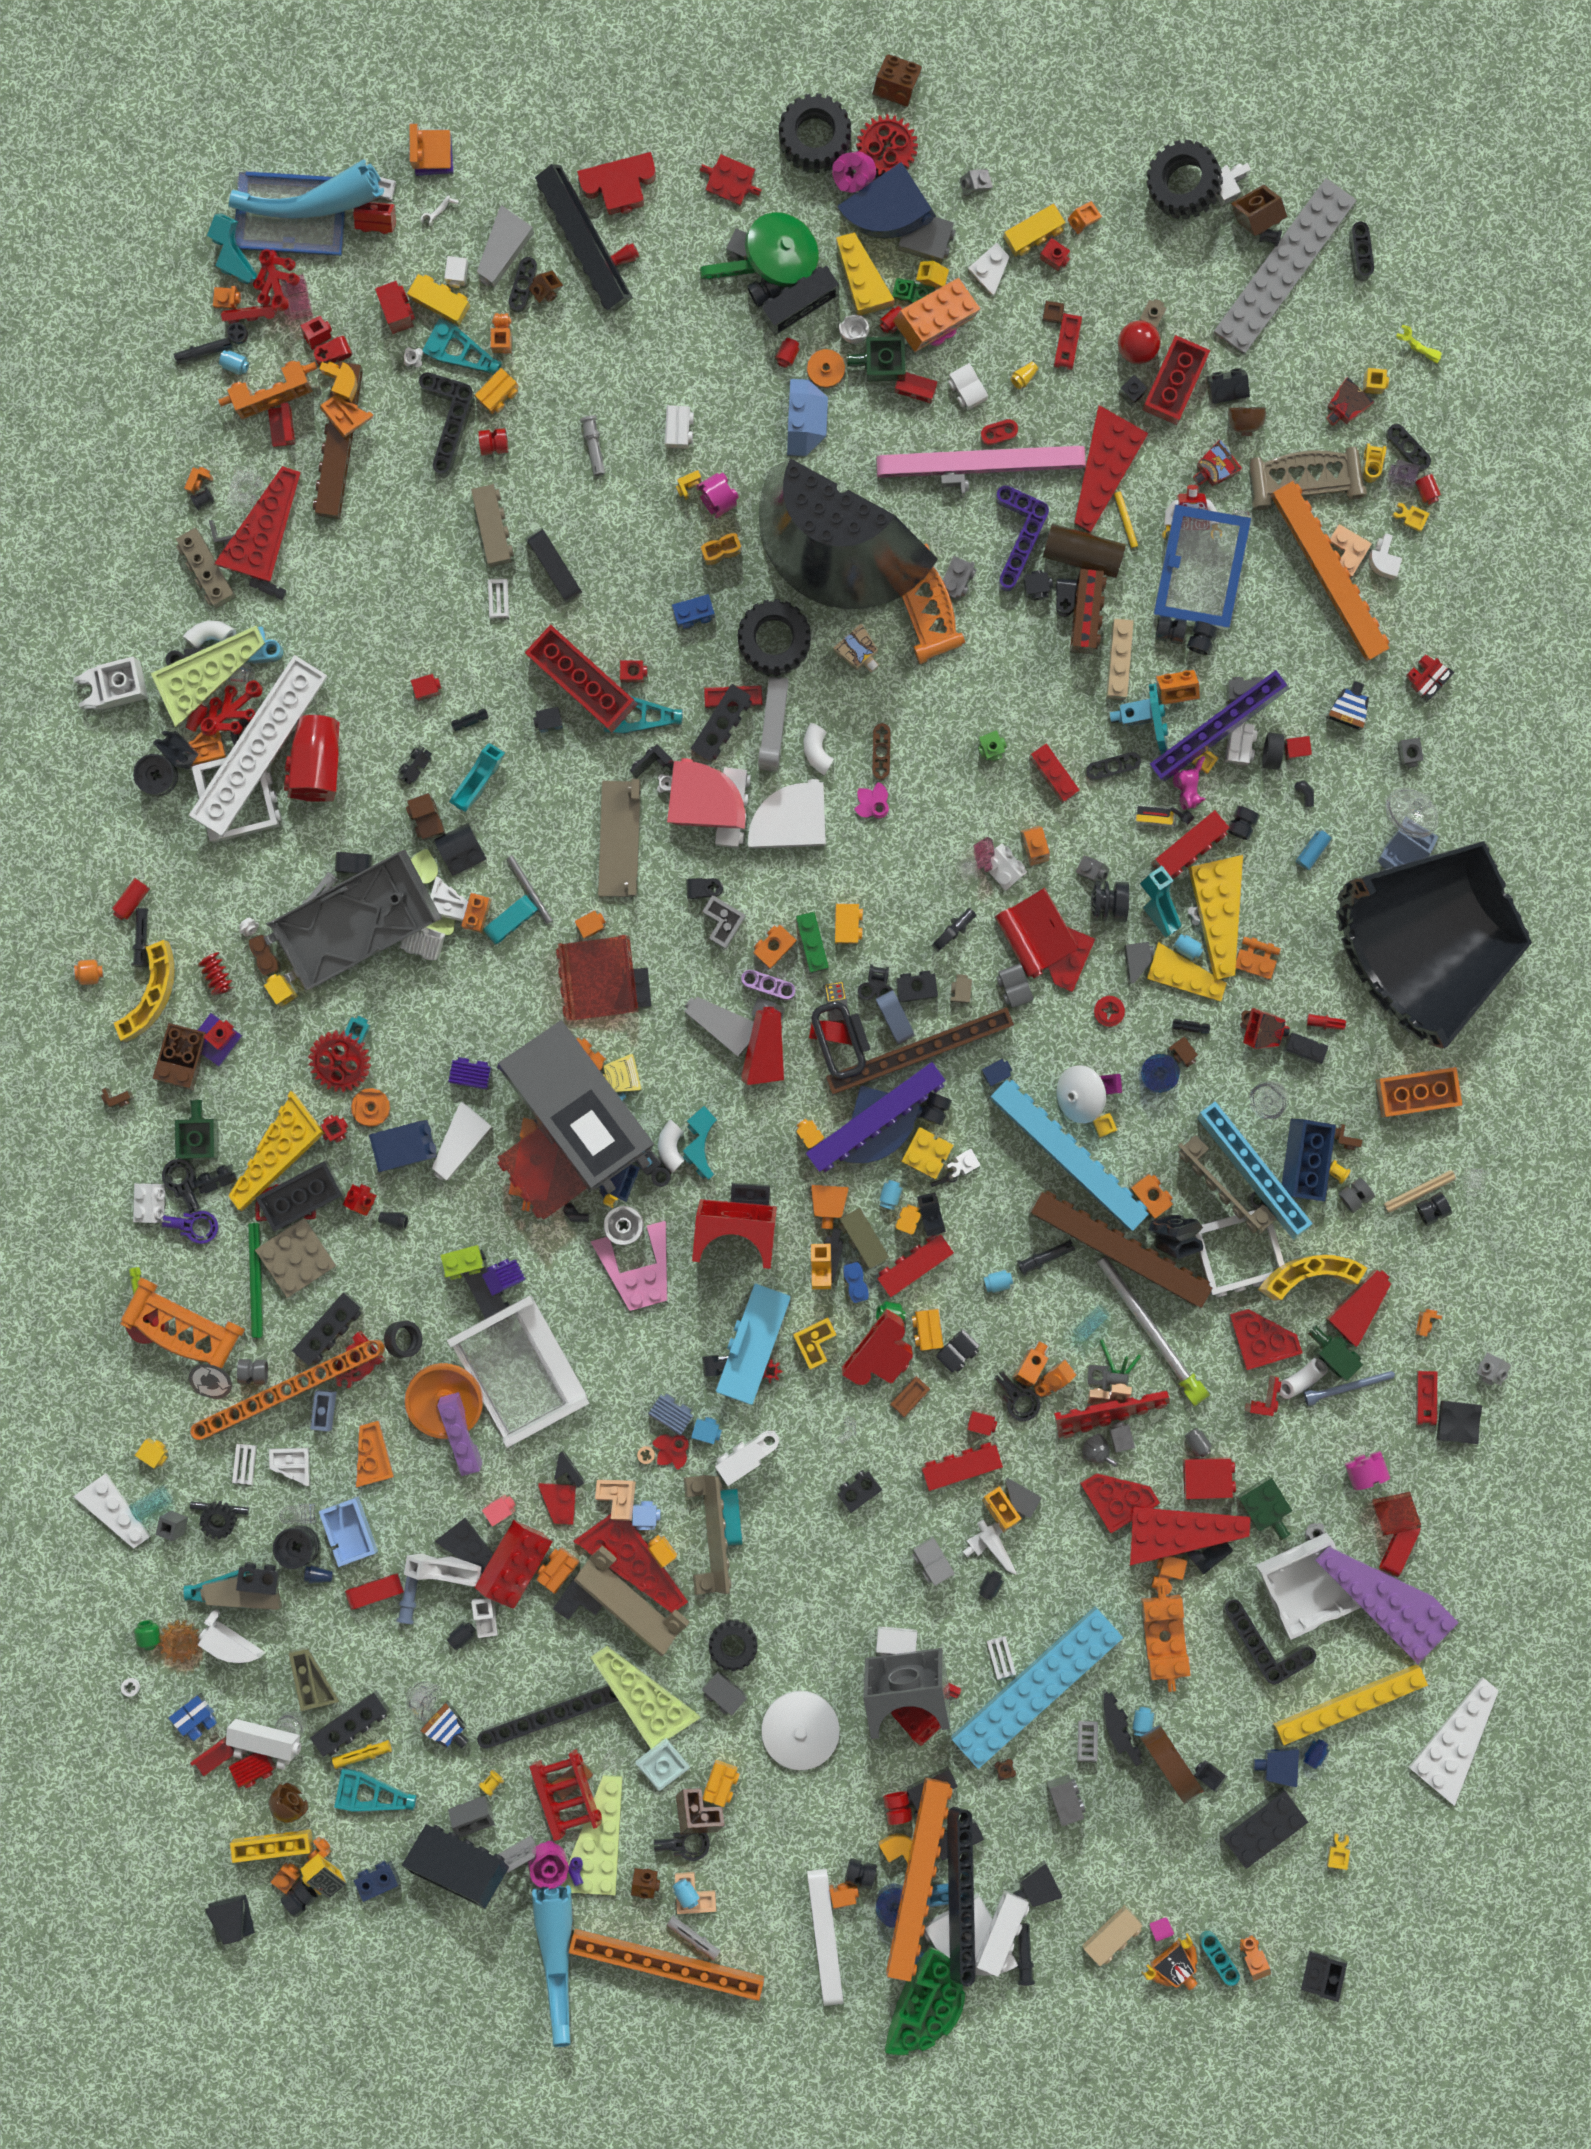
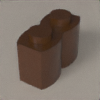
M259 935L249 940V947L253 955L257 957V966L260 972L269 977L281 972V965L278 958L273 954L272 943L267 945L263 938L265 936Z

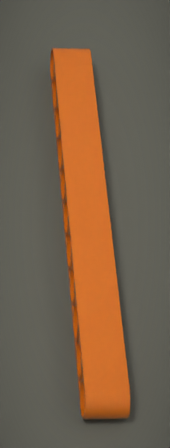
M380 1340L367 1341L195 1423L191 1427V1435L196 1440L214 1436L380 1357L385 1351V1346ZM373 1343L378 1347L376 1354H373L370 1350ZM355 1352L360 1354L359 1362L353 1359ZM338 1360L342 1361L343 1363L342 1370H338L336 1368V1362ZM321 1368L326 1372V1376L323 1379L319 1376ZM304 1376L308 1379L306 1387L301 1382ZM286 1385H289L291 1387V1393L289 1395H287L284 1391ZM269 1393H271L274 1396V1401L272 1403H270L267 1400V1395ZM252 1401H254L257 1405L255 1411H252L250 1408V1403ZM235 1409L238 1410L240 1414L238 1419H235L233 1417V1411ZM218 1417L222 1420V1426L220 1428L216 1425V1419ZM200 1426H203L205 1429L203 1436L199 1433Z

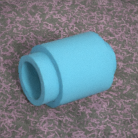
M230 350L222 352L219 365L223 369L237 375L247 372L249 368L247 357Z
M1180 934L1173 946L1177 949V952L1190 960H1193L1194 957L1198 959L1203 951L1201 948L1202 944L1188 935Z
M889 1180L888 1183L884 1182L879 1199L881 1201L880 1206L892 1210L895 1209V1206H898L903 1189L899 1186V1182Z
M1006 1270L988 1274V1277H984L987 1292L995 1293L1010 1289V1284H1013L1011 1273H1006Z
M1139 1707V1710H1135L1132 1728L1134 1735L1142 1736L1152 1729L1154 1713L1151 1712L1150 1708Z
M686 1878L672 1886L674 1889L673 1893L683 1908L688 1907V1909H691L698 1904L697 1900L700 1897L691 1882L687 1881Z

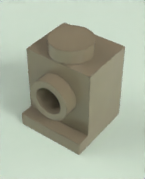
M1154 299V301L1149 300L1139 320L1149 322L1157 329L1167 308L1158 299ZM1154 310L1157 314L1152 315L1150 311Z
M956 974V981L951 984V993L954 994V997H950V1002L970 1003L972 979H968V975Z

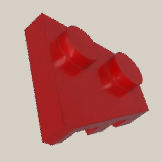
M539 1483L538 1487L553 1523L573 1525L576 1485Z

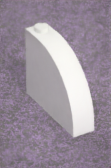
M818 779L808 780V783L789 785L770 795L757 809L751 821L748 848L825 846L823 782H819Z
M978 1893L974 1895L975 1960L992 1921V1917ZM949 1910L924 1924V1935L928 1942H933L937 1950L950 1958ZM1008 1954L1005 1960L1007 1964L1004 1972L1018 1966L1013 1954ZM975 1966L976 1975H992Z

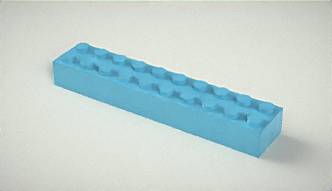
M1005 1080L989 1099L1129 1231H1133L1148 1215L1146 1212L1148 1208L1140 1200L1135 1201L1132 1198L1133 1194L1126 1187L1121 1188L1117 1184L1119 1180L1112 1174L1107 1175L1103 1171L1105 1167L1099 1161L1093 1162L1089 1158L1091 1154L1084 1147L1079 1148L1075 1144L1077 1141L1069 1133L1065 1135L1061 1131L1062 1126L1055 1120L1051 1122L1047 1118L1048 1113L1043 1108H1036L1032 1104L1034 1100L1025 1093L1023 1095L1018 1091L1020 1087L1013 1080Z
M1094 1606L951 1736L953 1742L979 1769L1120 1642L1123 1636L1100 1610Z

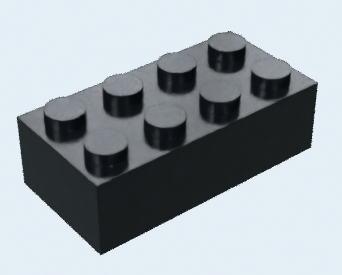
M827 265L823 268H816L808 278L802 277L795 283V286L783 289L778 297L775 299L769 298L763 303L762 318L774 336L839 295V283Z
M323 1161L255 1198L273 1232L342 1197L345 1193L328 1161Z
M1281 1787L1220 1832V1835L1245 1869H1247L1309 1822L1287 1792Z

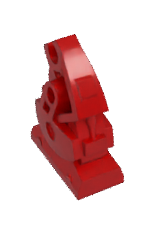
M362 1331L357 1332L352 1337L354 1343L349 1345L346 1351L369 1341ZM372 1344L370 1350L373 1354H376L378 1350ZM355 1352L353 1354V1359L356 1362H359L360 1360V1354L358 1352ZM381 1355L336 1377L337 1386L341 1387L342 1380L345 1379L348 1381L346 1388H351L353 1382L362 1380L375 1369L376 1365L382 1364L386 1359ZM340 1360L336 1363L338 1370L343 1368V1363ZM357 1372L361 1373L358 1376H354V1374Z

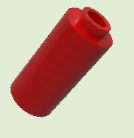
M134 878L112 907L114 910L113 915L120 920L124 918L128 920L150 888L137 878Z

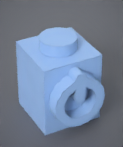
M641 1501V1504H634L633 1526H636L637 1530H654L657 1521L661 1520V1509H657V1505H653V1501Z

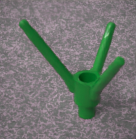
M1100 1340L1112 1373L1129 1375L1141 1358V1355L1138 1354L1125 1371L1128 1363V1356H1126L1121 1370H1116L1104 1340Z

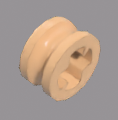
M643 1446L638 1451V1460L643 1464L651 1463L655 1457L654 1450L649 1446ZM649 1450L651 1459L643 1460L641 1452Z

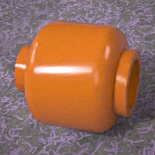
M94 959L80 960L77 965H74L75 981H79L81 985L97 984L99 977H103L102 966H98V962Z

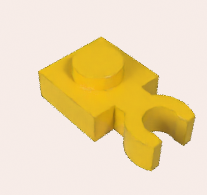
M1398 503L1396 507L1400 508L1402 513L1394 512L1392 516L1396 519L1404 518L1403 525L1421 532L1430 513L1413 505L1408 510L1403 503Z
M1335 1833L1333 1840L1336 1845L1335 1847H1329L1327 1866L1347 1870L1350 1850L1346 1849L1345 1846L1349 1843V1836L1345 1834L1344 1840L1340 1842L1338 1841V1833Z

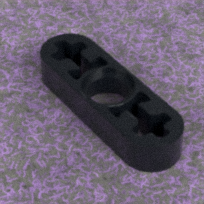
M524 257L519 264L509 297V306L514 312H522L526 308L531 292L529 287L533 283V278L536 276L538 268L535 259L532 257ZM531 262L533 268L529 269L528 276H526V268L524 264L528 265V263ZM526 280L529 285L526 289L518 288V282ZM518 293H520L522 305L519 304L518 307H515L513 301H517Z
M1393 424L1388 428L1386 437L1416 470H1426L1431 464L1430 455L1402 425ZM1392 429H1393L1394 431H1396V430H1399V431H1400V433L1398 434L1399 437H1398V436H1395V437L1392 436V433H1393ZM1405 436L1406 439L1399 445L1400 438L1402 439ZM1405 443H1411L1414 450L1406 452L1403 448ZM1417 450L1419 451L1417 456L1420 459H1422L1423 457L1426 459V461L1424 462L1425 465H1419V459L1416 456L1412 459L1411 456H1413Z
M1129 752L1092 762L1086 768V776L1090 780H1099L1135 770L1141 763L1140 756L1135 752ZM1129 756L1137 760L1134 766L1125 764V769H1122L1120 758H1123V762L1128 761ZM1110 761L1118 763L1119 768L1117 771L1112 772L1108 769ZM1104 763V770L1107 774H1103L1104 771H1099L1097 776L1090 774L1089 771L1092 770V766L1099 769L1102 768L1101 764Z

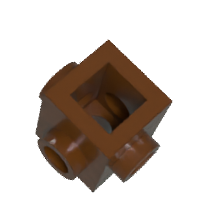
M552 270L535 276L529 290L539 303L546 301L549 303L557 297V293L563 287V284Z
M635 1868L631 1896L654 1899L655 1891L659 1892L661 1881L657 1879L658 1871Z

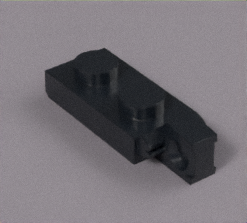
M837 1228L833 1229L832 1237H826V1241H824V1244H831V1283L834 1282L843 1249V1241L839 1240L841 1230Z

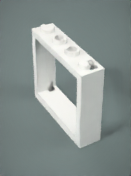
M226 758L191 766L199 799L207 788L203 771L221 767ZM266 770L260 779L270 820L228 830L223 837L207 828L210 842L216 843L280 826L279 821H282L281 813L275 807L277 797L275 791H271L270 784L273 783L270 772L267 773Z
M1257 1209L1248 1211V1213L1252 1215ZM1234 1215L1202 1224L1203 1229L1194 1237L1203 1242L1202 1233L1241 1223L1245 1220L1243 1218L1239 1219ZM1272 1223L1267 1228L1279 1268L1284 1265V1260ZM1204 1242L1203 1250L1198 1252L1205 1278L1210 1282L1209 1286L1213 1288L1210 1295H1216V1298L1227 1295L1229 1290L1234 1289L1235 1292L1246 1290L1245 1286L1253 1284V1287L1260 1286L1272 1273L1269 1272L1216 1287Z

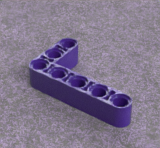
M1004 485L997 491V503L1027 517L998 582L999 587L1003 591H1011L1015 587L1045 523L1049 507L1041 500ZM1007 492L1010 498L1003 500L1000 497V493ZM1024 500L1027 503V507L1020 508L1017 502ZM1042 508L1045 514L1038 516L1035 513V509ZM1029 525H1033L1036 527L1037 531L1035 533H1029L1027 531V527ZM1020 543L1028 544L1029 549L1026 551L1019 548ZM1012 560H1018L1021 563V566L1019 568H1014L1011 566L1010 562ZM1010 577L1013 583L1005 585L1003 578Z

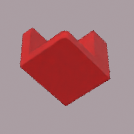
M1310 736L1288 738L1284 741L1286 760H1293L1296 757L1310 756L1312 754Z

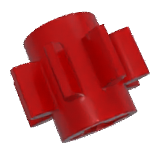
M772 1358L767 1366L770 1368L774 1366L775 1374L767 1375V1369L765 1368L762 1379L765 1377L769 1378V1383H771V1378L779 1380L777 1373L783 1372V1370H778L777 1368L780 1362L773 1364Z

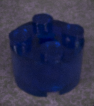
M1155 1054L1148 1057L1139 1069L1141 1084L1153 1093H1163L1171 1090L1178 1083L1180 1077V1069L1177 1062L1166 1054ZM1158 1068L1160 1071L1164 1072V1075L1161 1076V1079H1159V1076H1155V1072L1158 1071Z
M891 1883L881 1888L875 1901L878 1918L890 1928H895L903 1885ZM892 1903L898 1904V1908L892 1907Z

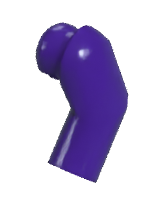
M580 1857L572 1858L569 1864L568 1872L575 1887L584 1883L580 1875L583 1861Z

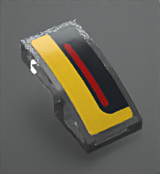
M1136 804L1134 823L1175 828L1177 815L1170 811L1171 807Z

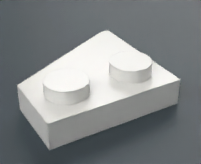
M996 243L968 268L970 273L992 297L996 293L1008 263L1009 255Z
M436 877L430 897L441 917L463 921L468 901L459 896L453 888L443 883L441 878Z
M309 1448L269 1449V1466L271 1470L294 1479L305 1486L310 1485Z

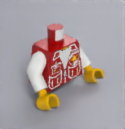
M1188 485L1187 494H1178L1176 500L1172 501L1166 509L1164 522L1166 530L1162 532L1163 539L1166 538V532H1170L1175 505L1217 512L1211 500L1206 499L1205 494L1198 493L1199 487L1197 485ZM1183 516L1180 530H1210V527H1212L1210 532L1212 539H1214L1212 533L1215 530L1220 533V538L1222 536V531L1218 528L1219 522Z

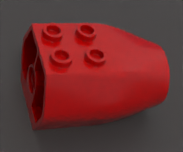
M304 715L299 718L291 754L287 756L285 773H289V775L285 776L284 791H287V798L306 802L334 801L337 788L340 722L335 718L324 715Z

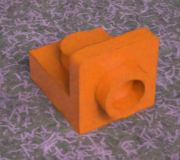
M1090 201L1075 209L1068 217V221L1075 232L1079 234L1085 227L1099 221L1102 215L1093 202Z
M231 286V288L214 287V308L237 309V304L241 302V293L238 292L236 286Z
M193 467L184 489L194 495L202 486L201 478L213 481L212 475L209 474L210 471L203 467H199V469Z
M1426 1309L1425 1312H1419L1416 1335L1427 1337V1334L1432 1329L1430 1318L1442 1320V1316L1437 1315L1438 1311Z
M317 1837L313 1843L320 1851L315 1849L307 1857L311 1860L319 1854L325 1858L331 1852L329 1843L324 1838Z
M285 1862L270 1883L286 1894L301 1874L294 1864H287Z

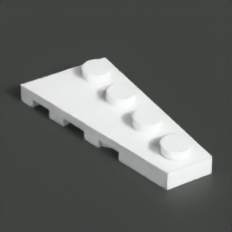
M107 1473L73 1496L133 1549L151 1537Z

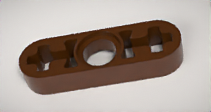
M884 723L877 724L873 730L872 774L878 780L886 779L890 772L891 731L889 726ZM881 727L884 728V731H887V734H884L883 741H888V744L883 742L876 744V740L880 741V734H876V731H879ZM880 746L885 747L887 750V754L884 757H879L876 754V749ZM875 759L879 761L887 760V763L883 762V769L887 771L883 773V776H879V772L875 771V769H879V762L875 763Z

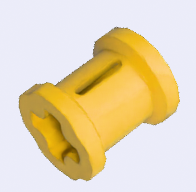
M1333 1160L1330 1164L1329 1175L1337 1179L1340 1184H1343L1351 1170L1343 1168L1337 1164L1336 1160Z
M491 1770L486 1780L478 1785L487 1795L492 1796L493 1791L500 1783L504 1782V1779L494 1770Z

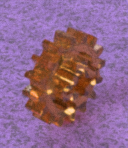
M178 1619L175 1621V1625L170 1622L168 1623V1628L164 1627L162 1629L165 1634L159 1635V1638L163 1641L158 1646L164 1647L161 1653H167L166 1659L173 1657V1662H176L180 1658L181 1663H183L185 1657L190 1660L192 1659V1654L196 1655L198 1653L195 1648L200 1647L197 1642L200 1639L196 1635L199 1629L193 1630L194 1623L188 1626L187 1620L180 1624ZM177 1628L184 1629L182 1632L173 1631ZM184 1635L182 1644L176 1647L178 1638ZM189 1635L192 1637V1643L189 1640ZM178 1650L187 1651L183 1654L176 1653Z

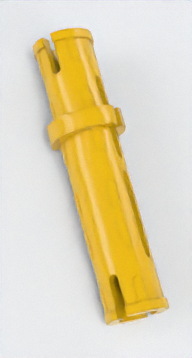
M389 1740L375 1745L368 1744L365 1748L332 1757L334 1768L338 1769L369 1758L373 1760L376 1756L392 1752Z

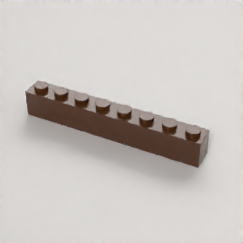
M338 361L339 369L341 368L343 362ZM346 363L353 370L357 378V391L351 403L358 406L363 368L359 364ZM330 390V397L335 396ZM330 420L328 424H325L324 435L327 436L326 442L322 443L321 453L324 456L323 461L319 462L318 471L321 475L320 480L316 481V491L318 494L317 499L313 501V510H315L316 515L319 517L340 519L354 431L343 438Z

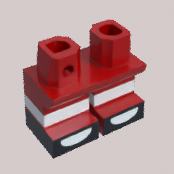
M1425 654L1418 661V664L1425 669L1424 672L1420 674L1413 667L1406 677L1412 683L1410 687L1428 702L1455 672L1450 668H1446L1440 663L1438 658L1434 660Z

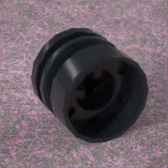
M145 755L134 766L133 777L135 784L147 794L154 796L167 795L174 790L178 783L177 767L162 755ZM159 771V774L162 775L161 779L157 778L155 781L153 774Z
M1095 881L1090 901L1093 921H1098L1099 915L1102 913V921L1106 922L1108 913H1112L1113 922H1127L1129 882H1115L1113 890H1110L1108 881H1105L1102 890L1101 881Z
M297 1525L283 1530L276 1536L273 1542V1554L276 1561L287 1569H297L310 1564L317 1558L320 1552V1540L317 1533L305 1525ZM298 1543L302 1544L300 1549H296L295 1547Z

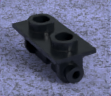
M420 745L411 751L409 761L403 763L398 770L399 775L397 777L402 780L405 777L404 781L409 785L412 782L414 783L421 774V771L416 769V767L419 765L424 769L431 760L430 756L432 753L428 750L423 752L425 748Z
M221 1165L216 1171L200 1174L196 1178V1187L199 1188L200 1193L207 1194L218 1189L216 1184L218 1181L221 1187L234 1183L237 1176L235 1172L232 1173L233 1165Z

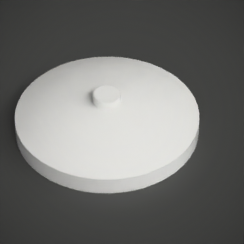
M792 1691L777 1698L767 1709L762 1722L763 1743L770 1756L782 1766L794 1770L811 1769L824 1763L834 1752L839 1739V1721L832 1706L821 1696L808 1691Z

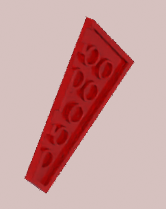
M1166 1390L1146 1394L1140 1400L1131 1397L1120 1404L1116 1400L1088 1406L1085 1408V1411H1080L1076 1408L1071 1409L1065 1415H1061V1412L1054 1413L1058 1437L1069 1438L1074 1433L1080 1431L1083 1433L1089 1432L1093 1427L1099 1425L1101 1427L1108 1426L1115 1420L1124 1421L1129 1419L1131 1415H1143L1148 1410L1154 1408H1165L1167 1404H1170L1169 1395Z
M609 1514L573 1540L574 1543L584 1548L591 1555L601 1546L605 1547L617 1558L609 1568L646 1593L668 1611L673 1612L675 1609L678 1610L688 1603L687 1598L664 1567L661 1568L648 1551L649 1545L631 1521L612 1520L611 1514Z

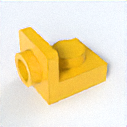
M698 470L677 479L678 485L675 487L679 496H684L685 500L689 499L685 488H694L702 481Z

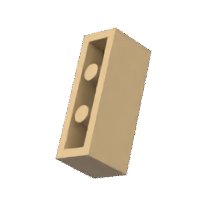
M1124 1905L1082 1946L1099 1966L1106 1965L1113 1959L1112 1955L1117 1950L1121 1951L1124 1949L1127 1941L1131 1937H1136L1141 1932L1142 1923Z

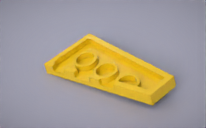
M1157 943L1147 976L1148 980L1221 1002L1226 982L1221 979L1214 980L1213 974L1163 944Z

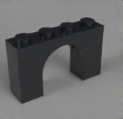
M948 1766L926 1777L946 1781L950 1784L952 1790L958 1787ZM925 1778L907 1787L910 1805L914 1803L917 1809L914 1811L916 1818ZM973 1819V1845L983 1841L984 1837L976 1820ZM944 1829L943 1838L939 1839L938 1844L941 1848L939 1856L942 1861L948 1858L947 1829Z

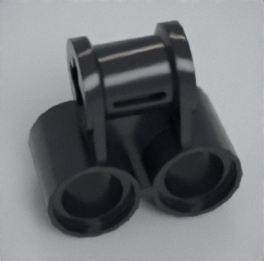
M870 964L869 982L862 983L857 990L861 1000L868 1001L873 998L874 994L879 998L880 991L883 989L893 990L890 986L886 985L889 973L888 966L881 968ZM864 986L872 990L871 995L868 997L861 994V989Z

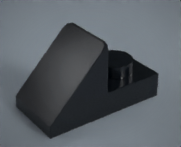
M561 1451L558 1456L554 1481L567 1472L569 1474L567 1476L569 1482L573 1486L576 1484L577 1487H580L586 1481L565 1451Z

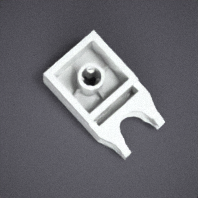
M135 657L98 665L74 678V683H77V685H92V694L79 703V708L82 710H104L148 698L141 662Z
M765 1431L746 1444L741 1442L733 1447L734 1452L728 1455L726 1452L718 1457L715 1467L727 1486L761 1465L760 1459L777 1448L779 1437L775 1431ZM772 1436L775 1439V1443L773 1445H766L764 1438Z

